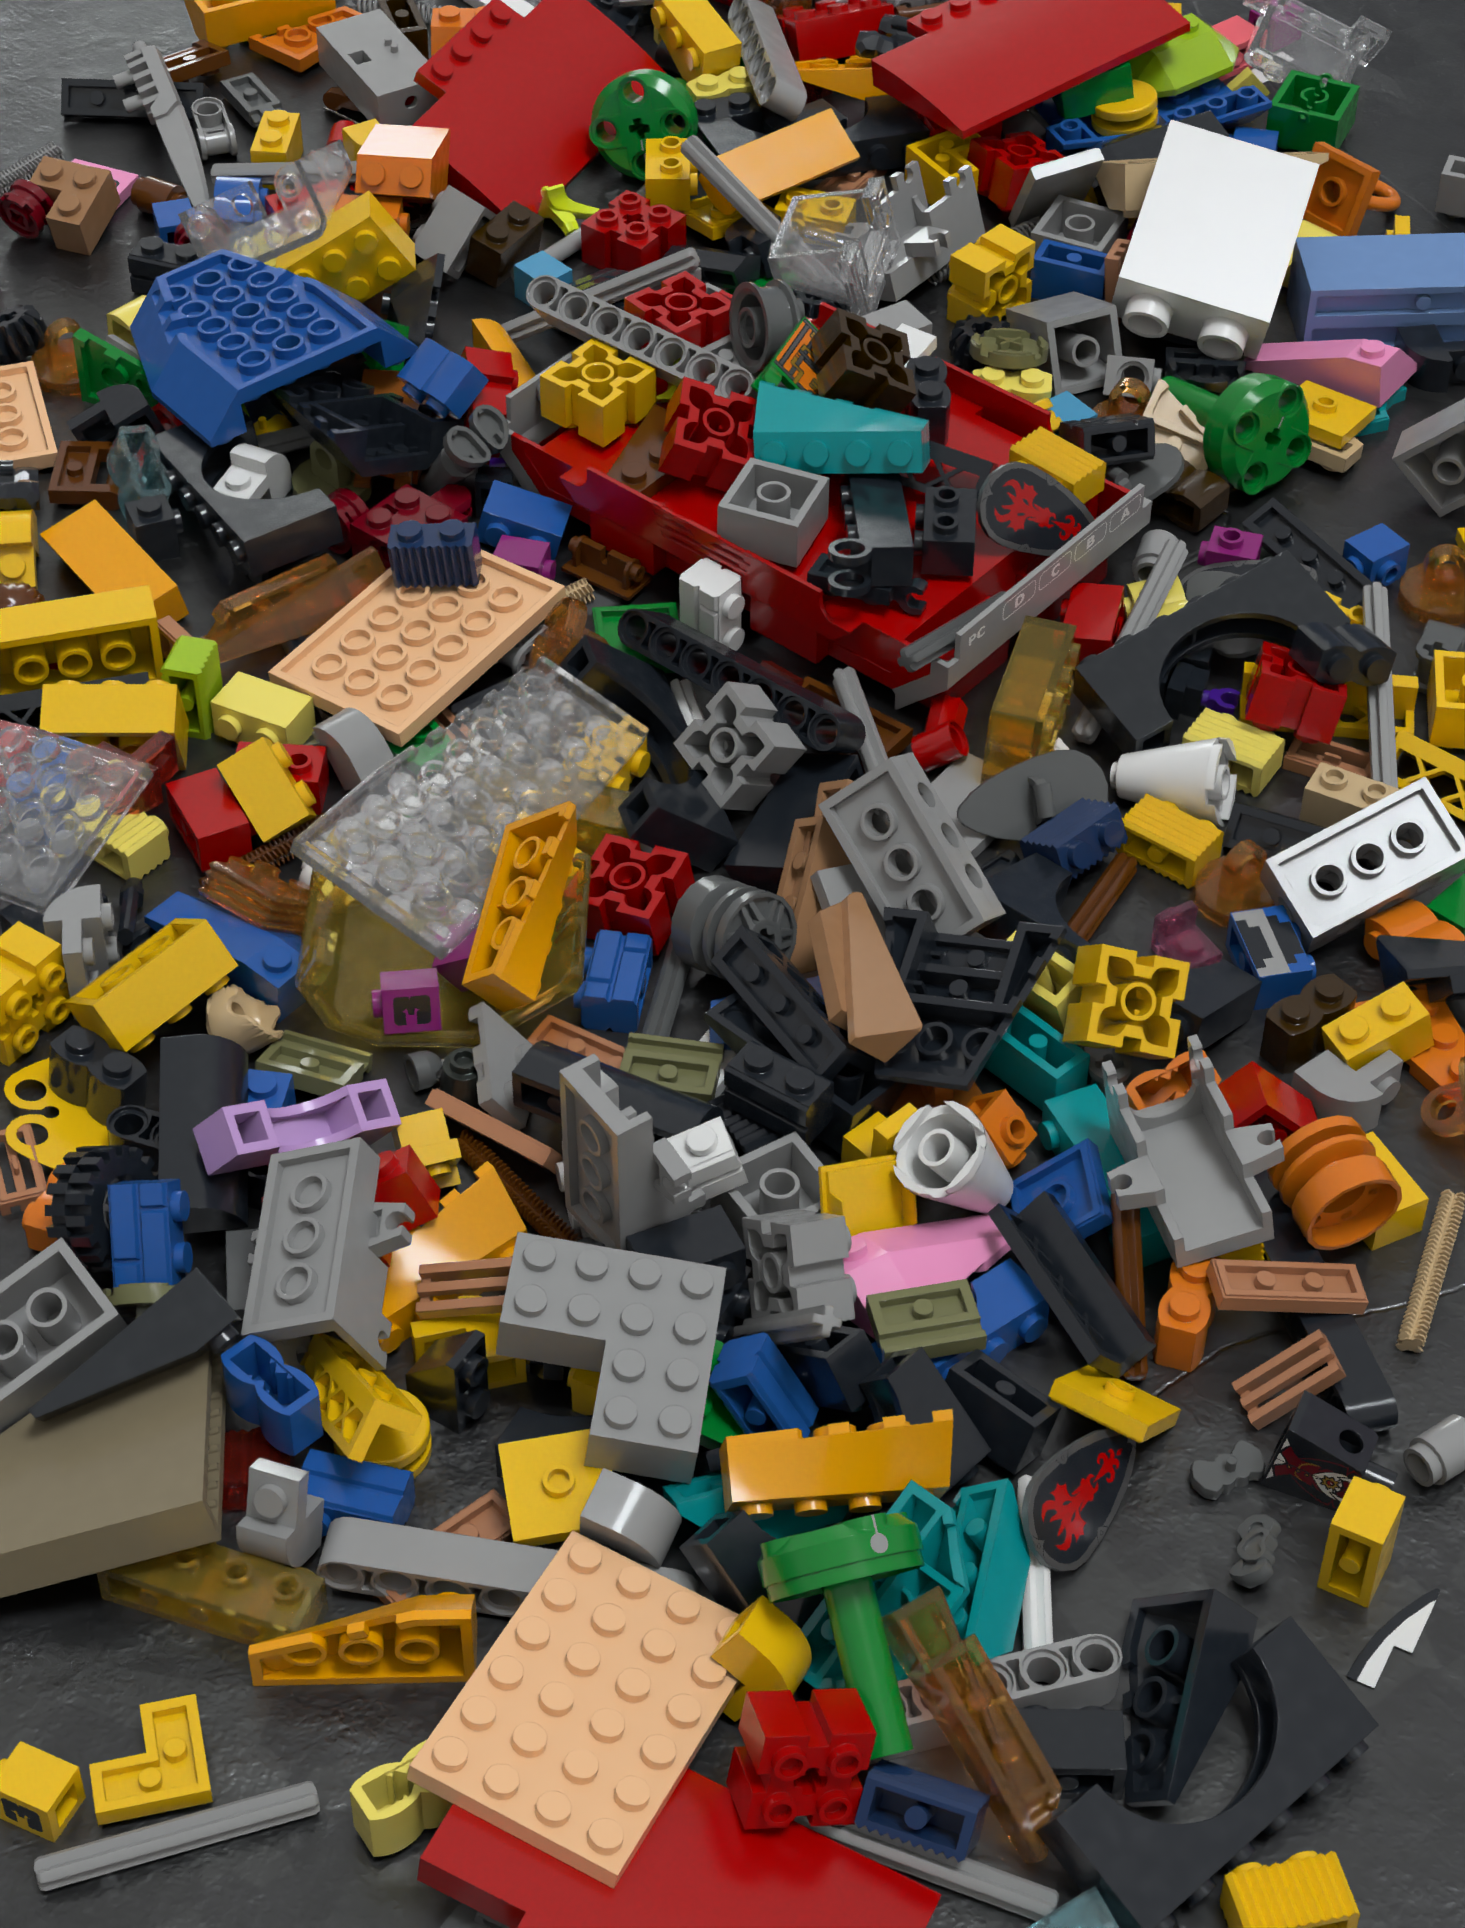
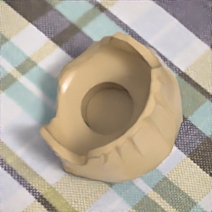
M232 984L230 987H223L214 992L207 1000L206 1028L208 1034L224 1037L238 1043L245 1049L248 1055L259 1051L284 1035L283 1030H274L276 1022L281 1015L279 1007L277 1005H266L264 1001L246 994L237 985Z

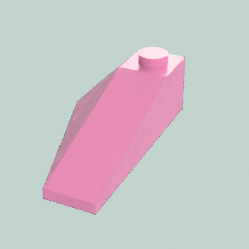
M1368 339L1262 343L1257 359L1249 357L1244 359L1246 361L1245 370L1272 374L1298 385L1308 380L1378 408L1417 371V363L1400 348L1386 345L1379 340Z
M988 1214L862 1232L851 1236L852 1245L849 1257L843 1258L844 1274H849L853 1278L857 1290V1298L854 1303L855 1319L850 1321L859 1328L864 1329L867 1334L875 1339L866 1311V1295L966 1279L973 1272L987 1271L1009 1252L1011 1248Z

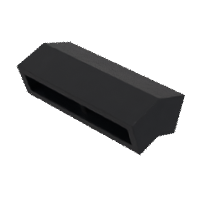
M672 245L662 257H667L689 247L694 248L700 258V265L698 267L701 268V281L716 287L736 289L739 284L749 282V280H759L761 255L693 245Z

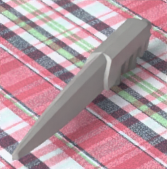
M136 41L132 45L133 52L124 55L129 70L113 75L117 89L135 83L139 94L122 100L127 114L145 108L151 125L156 124L168 155L194 211L200 212V215L209 216L211 205L199 150L188 117L163 56L155 45L146 46L144 41Z

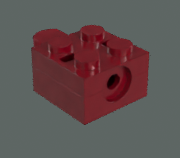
M405 484L350 523L353 563L379 577L391 567L387 550L391 525L400 524L407 520H415L420 524L442 523L449 519H457L463 523H468V519L473 515L470 491L458 484H447L432 496H428Z

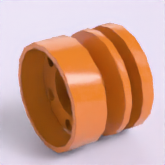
M1336 1115L1321 1118L1301 1127L1282 1142L1285 1161L1267 1169L1268 1179L1273 1187L1279 1191L1283 1203L1292 1209L1293 1219L1308 1243L1316 1249L1335 1250L1344 1248L1369 1237L1384 1226L1395 1214L1402 1200L1400 1185L1387 1165L1376 1156V1149L1372 1142L1366 1138V1133L1361 1125L1348 1116Z

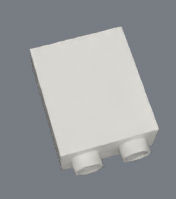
M1170 120L1112 299V303L1116 304L1117 316L1122 318L1124 326L1131 332L1147 338H1160L1168 332L1197 341L1198 348L1204 354L1217 360L1235 361L1242 357L1243 352L1244 356L1257 359L1275 309L1320 164Z

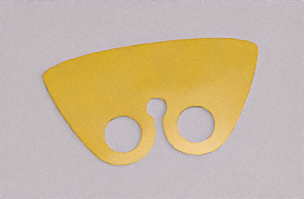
M49 1058L24 1067L5 1081V1096L11 1104L18 1108L42 1110L45 1107L52 1106L59 1110V1115L55 1118H47L41 1114H28L12 1120L6 1128L5 1136L7 1144L14 1151L35 1161L31 1145L22 1143L16 1135L17 1130L22 1125L30 1123L39 1124L47 1130L48 1138L45 1142L34 1145L38 1163L53 1169L64 1162L63 1157L68 1152H77L76 1148L109 1146L107 1126L96 1121L85 1107L68 1103L51 1090L48 1084ZM24 1080H36L41 1082L47 1091L46 1095L37 1101H26L16 1095L15 1088Z

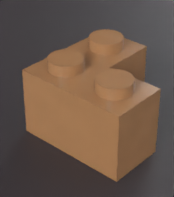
M43 156L29 181L45 191L54 203L46 216V220L55 245L58 249L90 256L121 202L112 173L106 169Z

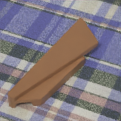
M850 779L820 783L814 817L795 819L777 895L783 897L794 912L797 923L796 945L790 961L801 974L817 970L808 922L822 908L810 876L818 870L852 864L818 805L854 782Z
M852 892L841 902L819 911L808 922L829 1022L848 1031L849 1044L886 1063L921 1031L922 1022L863 893Z

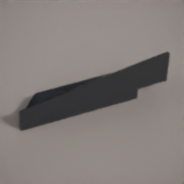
M1379 935L1376 938L1385 989H1390L1404 981L1408 987L1426 985L1430 1003L1465 999V941Z

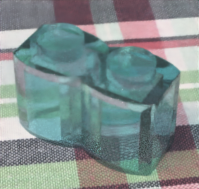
M148 425L120 427L107 455L108 472L114 483L119 487L118 503L125 518V502L165 494L168 500L171 493V484L164 472L167 470L159 461L160 446L158 439Z

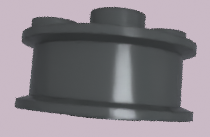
M773 279L764 287H758L753 282H743L737 286L733 293L729 311L731 343L739 364L750 373L760 372L769 364L796 324L805 316L802 300L795 297L791 287L785 281Z

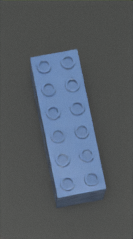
M1465 233L1297 237L1293 249L1286 298L1297 341L1368 339L1379 340L1386 345L1394 347L1397 327L1435 324L1443 342L1465 340Z

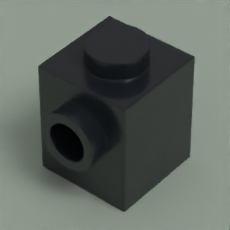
M165 494L145 496L138 500L124 503L128 534L155 563L180 557L177 533L184 531L182 518L178 508L171 509Z

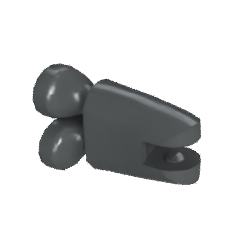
M482 404L476 407L469 416V428L458 425L450 428L443 437L444 448L439 453L437 459L420 477L419 487L421 492L432 496L447 484L461 485L470 474L475 472L474 470L485 465L490 460L491 455L500 453L504 449L509 436L508 422L497 408Z

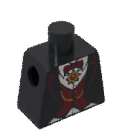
M1304 1390L1276 1444L1260 1484L1337 1511L1354 1475L1372 1483H1380L1392 1490L1398 1473L1370 1461L1379 1438L1374 1430Z

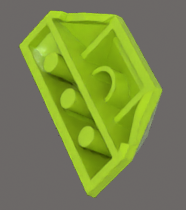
M1193 13L1183 16L1190 22L1189 32L1128 61L1131 65L1132 79L1150 84L1157 91V98L1176 96L1232 72L1239 54V48L1216 29Z

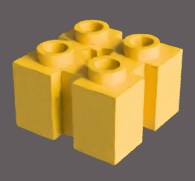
M1000 223L985 234H982L975 244L970 242L951 254L949 281L953 284L947 293V319L956 324V321L966 320L967 315L981 317L983 313L985 317L998 316L999 321H1001V317L1006 315V308L1030 303L1032 280L1027 278V271L1034 268L1036 242Z
M595 338L590 339L572 352V362L570 364L561 360L539 375L541 416L564 428L578 426V435L602 447H605L625 432V424H636L646 417L654 403L656 404V368L632 356L623 361L618 358L617 349Z
M20 921L16 922L0 936V1062L8 1067L35 1046L39 1037V1030L42 1029L48 1033L56 1025L61 1024L71 1013L64 1003L70 999L68 984L63 981L65 968L61 944Z
M1106 944L1078 946L1072 985L1082 986L1080 1003L1068 1004L1062 1042L1096 1049L1115 1048V1053L1149 1060L1175 1059L1181 1020L1172 1019L1170 1015L1172 1003L1184 1001L1190 963L1157 955L1137 957L1138 951Z

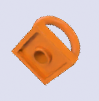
M1315 142L1312 152L1329 153V161L1319 165L1303 219L1338 236H1357L1366 210L1392 212L1399 208L1401 197L1398 192L1388 184L1378 180L1381 171L1325 142Z

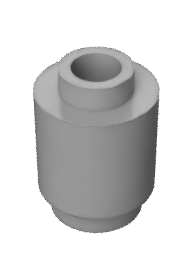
M1161 529L1151 530L1143 535L1132 563V572L1136 582L1147 580L1165 542L1171 538L1179 541L1176 536Z
M1452 1414L1411 1440L1409 1448L1404 1451L1403 1459L1408 1472L1416 1482L1425 1487H1429L1432 1484L1442 1485L1465 1470V1418Z

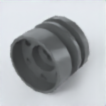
M721 875L703 877L688 887L678 900L671 923V940L675 953L687 966L727 980L711 962V959L735 931L743 925L773 940L790 960L796 945L797 923L793 909L783 897Z

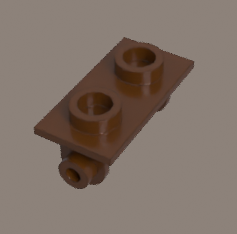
M586 535L574 536L570 540L568 550L572 552L573 558L561 567V571L579 579L586 578L588 583L627 601L632 599L653 580V576L645 573V567L641 565L639 559L628 557L613 549L606 555V546L591 540Z

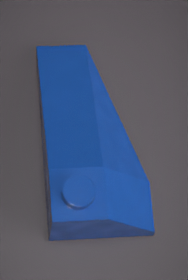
M179 891L175 892L144 916V922L157 932L175 918L206 919L239 965L227 974L230 980L226 985L229 987L232 984L237 985L246 994L264 1001L266 1005H277L281 1012L276 1022L278 1024L344 971L342 963L309 939Z

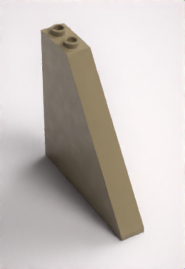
M228 1346L216 1355L209 1350L199 1358L44 1422L36 1419L29 1413L0 1434V1598L221 1540L226 1390L221 1354L228 1350Z

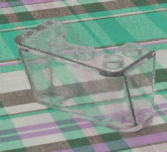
M340 139L283 166L274 177V186L284 208L267 215L250 180L179 213L178 216L199 259L220 249H226L264 263L317 240L323 235L352 176L351 161ZM237 195H243L250 201L251 211L249 215H242L236 209L235 198Z

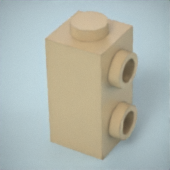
M1320 762L1304 788L1299 820L1328 828L1400 789L1340 767Z

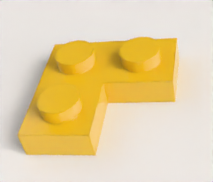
M196 1694L139 1705L146 1753L89 1764L98 1826L213 1802Z

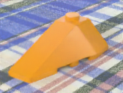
M857 55L849 56V59L845 60V64H838L837 60L829 58L795 62L800 77L804 82L864 101L866 97L888 95L873 86L872 65L869 58H862Z
M442 1592L437 1595H418L249 1645L248 1658L253 1686L468 1682L476 1670L478 1625L475 1594Z

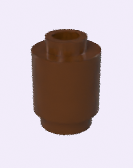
M154 176L138 178L131 189L132 204L137 206L139 211L153 215L152 203L187 198L186 191L182 186Z

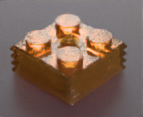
M230 856L227 863L219 861L209 863L211 870L205 871L207 878L201 880L204 886L198 888L200 895L262 930L307 936L315 934L312 927L318 925L316 919L322 917L320 910L325 909V906L313 897L316 891L313 887L294 879H290L289 883L278 878L281 872L279 868L261 860H255L253 865L241 858Z

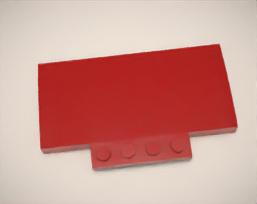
M491 0L417 70L413 81L439 100L412 126L451 129L447 185L457 189L496 215L513 201L539 214L538 211L542 201L540 194L542 187L563 184L564 189H566L600 154L597 146L590 139L589 127L591 125L592 110L601 91L615 78L629 71L653 69L666 72L619 26L587 0H542L525 17L501 0ZM631 81L633 91L638 95L644 96L643 86L637 81ZM604 121L606 132L616 136L614 125Z
M949 0L934 8H927L921 14L907 20V32L916 39L871 59L873 86L961 139H965L1189 32L1190 22L1165 0Z
M687 1769L614 1889L455 1804H452L421 1855L417 1876L418 1881L510 1928H927L942 1894L795 1821L790 1822L789 1828L744 1830L729 1789L690 1769Z

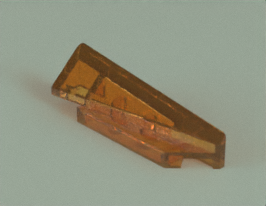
M373 546L337 566V561L327 553L221 600L211 613L216 622L208 634L200 638L214 640L218 644L219 660L222 663L287 642L290 639L293 640L300 636L312 634L386 572V569L377 550Z
M936 1586L882 1616L888 1645L979 1791L990 1795L989 1807L1022 1860L1026 1864L1040 1862L1047 1858L1049 1848L1045 1847V1843L1035 1831L1051 1818L1052 1812L1058 1808L1062 1787L975 1634H972L961 1640L944 1593L940 1586Z

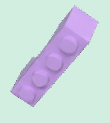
M385 1078L346 1085L319 1098L287 1107L267 1108L265 1100L222 1107L194 1127L193 1132L207 1174L211 1176L268 1165L271 1154L361 1137L368 1145H371L402 1123Z

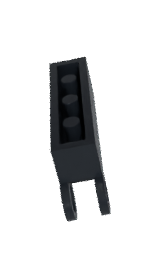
M900 473L848 474V485L840 486V509L843 511L844 531L846 530V538L835 540L829 544L828 558L833 563L850 566V569L831 573L828 576V590L832 594L841 597H859L867 594L871 587L912 586L914 545ZM847 549L849 550V555L838 553V551ZM855 580L862 584L848 587L839 585L837 582Z

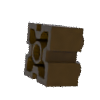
M837 308L811 339L814 363L820 370L816 376L820 397L833 400L842 399L853 402L854 405L901 413L917 395L913 370L904 367L911 358L906 333L880 323L874 329L867 326L866 318Z

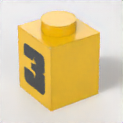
M20 1741L8 1759L3 1758L0 1760V1819L55 1843L86 1798L80 1769L72 1763Z

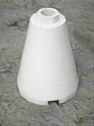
M1218 737L1122 754L1119 761L1114 762L1111 766L1110 786L1112 789H1116L1119 798L1139 803L1140 799H1143L1147 793L1161 801L1174 803L1179 810L1199 820H1209L1216 827H1223L1225 825L1222 820H1229L1237 785V774H1230L1228 760L1237 761L1233 741L1230 738Z
M944 1101L945 1105L933 1108L930 1105L919 1108L904 1122L894 1141L893 1150L897 1152L896 1166L893 1165L895 1175L906 1189L923 1198L982 1214H988L998 1203L1003 1206L1008 1204L1013 1194V1180L982 1122L968 1107L954 1101Z

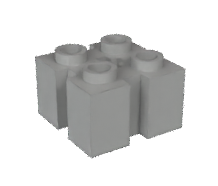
M727 681L705 706L711 713L710 717L707 720L694 719L673 744L692 770H704L707 772L708 776L702 781V784L720 809L753 811L774 787L770 782L771 774H786L807 749L787 723L773 722V716L778 710L759 685Z
M790 1209L742 1218L746 1258L752 1259L753 1278H748L752 1318L821 1305H831L834 1307V1317L842 1318V1321L855 1319L856 1285L849 1274H844L843 1258L849 1257L852 1245L851 1234L846 1226L845 1216L829 1213L815 1214V1211Z

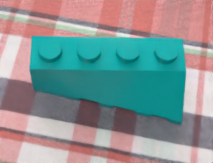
M762 380L759 382L753 429L754 458L813 474L923 473L930 463L929 420L879 408L871 409L854 405L853 402L842 399L833 400L820 397L804 390L778 387L774 383Z

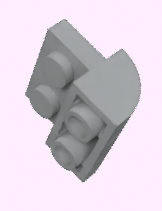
M100 884L71 889L52 901L43 917L45 936L55 940L62 946L65 968L63 981L68 984L71 998L112 967V964L120 961L118 936H109L108 932L114 931L112 902H103Z

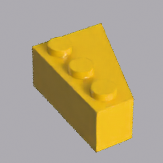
M654 0V7L651 9L653 25L657 28L684 80L689 82L703 74L719 76L733 67L740 66L742 42L708 0Z

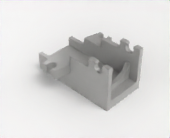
M912 160L905 166L907 170L906 181H904L903 172H895L890 176L893 191L871 206L873 221H850L846 224V231L838 229L834 232L837 246L853 250L851 254L831 267L833 276L846 289V296L897 302L949 263L951 254L970 242L974 244L982 234H985L971 165H964L958 170L957 173L960 176L958 186L957 177L949 176L943 180L946 195L928 207L919 163Z
M1197 1034L1187 1037L1192 1079L1190 1090L1184 1097L1141 1110L1130 1108L1127 1091L1123 1083L1118 1084L1117 1072L1112 1061L1109 1060L1101 1063L1110 1133L1125 1161V1164L1107 1172L1108 1187L1112 1194L1115 1193L1116 1203L1120 1211L1143 1207L1148 1208L1177 1268L1274 1239L1272 1210L1254 1176L1285 1161L1284 1146L1280 1139L1275 1142V1130L1271 1123L1234 1128L1233 1113L1215 1081L1214 1066L1210 1058L1203 1057V1047Z
M595 1054L559 1071L565 1206L594 1240L605 1244V1247L626 1250V1236L688 1216L695 1209L706 1204V1194L700 1187L692 1191V1188L689 1187L688 1180L692 1179L691 1170L665 1137L654 1142L652 1116L647 1111L637 1116V1112L632 1106L621 1111L619 1110V1087L600 1069V1059Z
M361 1137L271 1154L259 1228L252 1232L251 1242L255 1245L254 1254L249 1253L247 1261L252 1270L241 1336L245 1338L251 1334L267 1340L280 1352L285 1365L293 1366L304 1373L306 1370L305 1365L299 1364L296 1351L297 1354L308 1352L310 1344L309 1335L335 1331L376 1371L386 1369L387 1352L382 1351L378 1338L380 1340L390 1337L392 1323L382 1314L388 1267L378 1257L411 1245V1233L400 1224L403 1222L414 1223L415 1212L406 1203L374 1202L381 1158Z

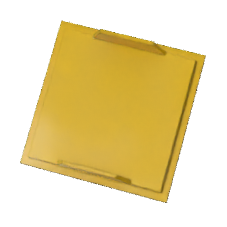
M897 1153L818 1167L821 1213L845 1216L846 1226L851 1236L862 1232L917 1224L916 1195L903 1186L894 1172L893 1165L896 1166Z

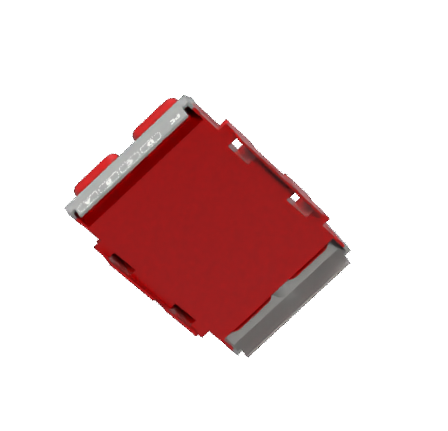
M700 267L689 272L701 281ZM705 283L707 294L710 295L717 291L729 300L732 299V294L714 285ZM821 302L818 318H806L820 330L837 308ZM867 323V326L872 327L874 329L876 328ZM617 327L613 328V329L609 332V334H611L612 332H614ZM573 351L506 395V420L508 422L509 436L508 442L500 454L523 489L573 505L570 515L590 525L591 540L606 546V550L609 552L613 549L628 557L639 559L641 565L645 567V571L653 576L665 567L681 575L700 559L709 558L722 565V569L727 568L741 576V596L745 599L743 609L750 612V628L815 664L827 655H830L882 683L894 691L896 710L915 702L931 708L932 700L945 693L954 698H962L1008 658L1009 639L1029 622L1047 624L1057 619L1061 613L1063 598H1070L1072 587L1077 582L1099 584L1104 580L1107 575L1108 557L1150 523L1152 501L1144 497L1145 485L1139 483L1132 490H1129L1107 479L1104 482V490L1084 503L1095 520L1051 556L1020 552L996 544L985 535L979 524L976 511L973 576L921 574L922 556H913V578L926 580L928 587L923 595L911 593L915 599L927 602V606L921 615H911L902 610L895 600H892L889 606L869 605L859 599L825 595L822 589L807 582V573L821 553L828 554V546L831 542L846 538V530L844 531L843 511L840 509V486L848 485V474L821 475L829 478L828 519L797 568L766 560L749 550H745L717 534L718 504L727 492L705 486L706 479L704 476L693 474L690 481L678 477L649 498L607 475L644 418L636 424H625V432L605 447H602L578 435V426L564 428L541 416V404L537 398L539 394L537 386L540 383L539 375L561 360L570 364ZM944 361L947 367L946 385L951 392L949 436L945 446L999 464V467L1009 462V450L1012 444L1016 445L1017 441L1021 442L1022 438H1026L1029 433L1032 434L1034 429L1037 431L1039 426L1053 433L1050 423L1051 412ZM656 377V396L667 390L668 382ZM747 390L741 391L739 394L744 395ZM658 402L656 405L667 410L669 402ZM930 459V463L923 473H913L916 480L924 484L941 476L932 459ZM942 463L946 473L957 469ZM963 471L949 478L954 488L975 489L980 476ZM900 473L901 476L909 478L907 473ZM941 482L933 487H942L945 484ZM902 485L914 545L915 530H922L915 529L916 503L925 504V493ZM843 549L838 551V553L849 555V550ZM1006 591V593L956 633L954 649L915 672H907L904 666H899L897 659L901 657L900 649L998 592Z

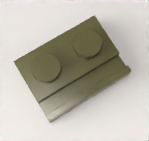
M285 1029L282 1039L274 1041L256 1060L255 1070L293 1074L294 1089L321 1097L346 1085L360 1083L363 1080V1073H369L372 1070L373 1053Z
M629 1032L628 1045L625 1048L620 1069L707 1102L715 1098L720 1068L724 1060V1044Z
M967 1279L866 1295V1311L877 1346L882 1352V1361L893 1352L923 1347L930 1359L972 1352L976 1349H986L987 1335L980 1324L981 1317Z

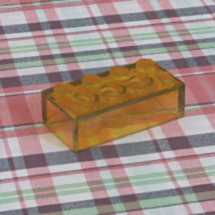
M1028 615L1025 616L991 709L980 783L1029 758L1055 750L1059 729H1062L1064 725L1067 705H1070L1072 701L1073 669L1075 670V667L1078 665L1081 652V644L1074 643L1076 625Z

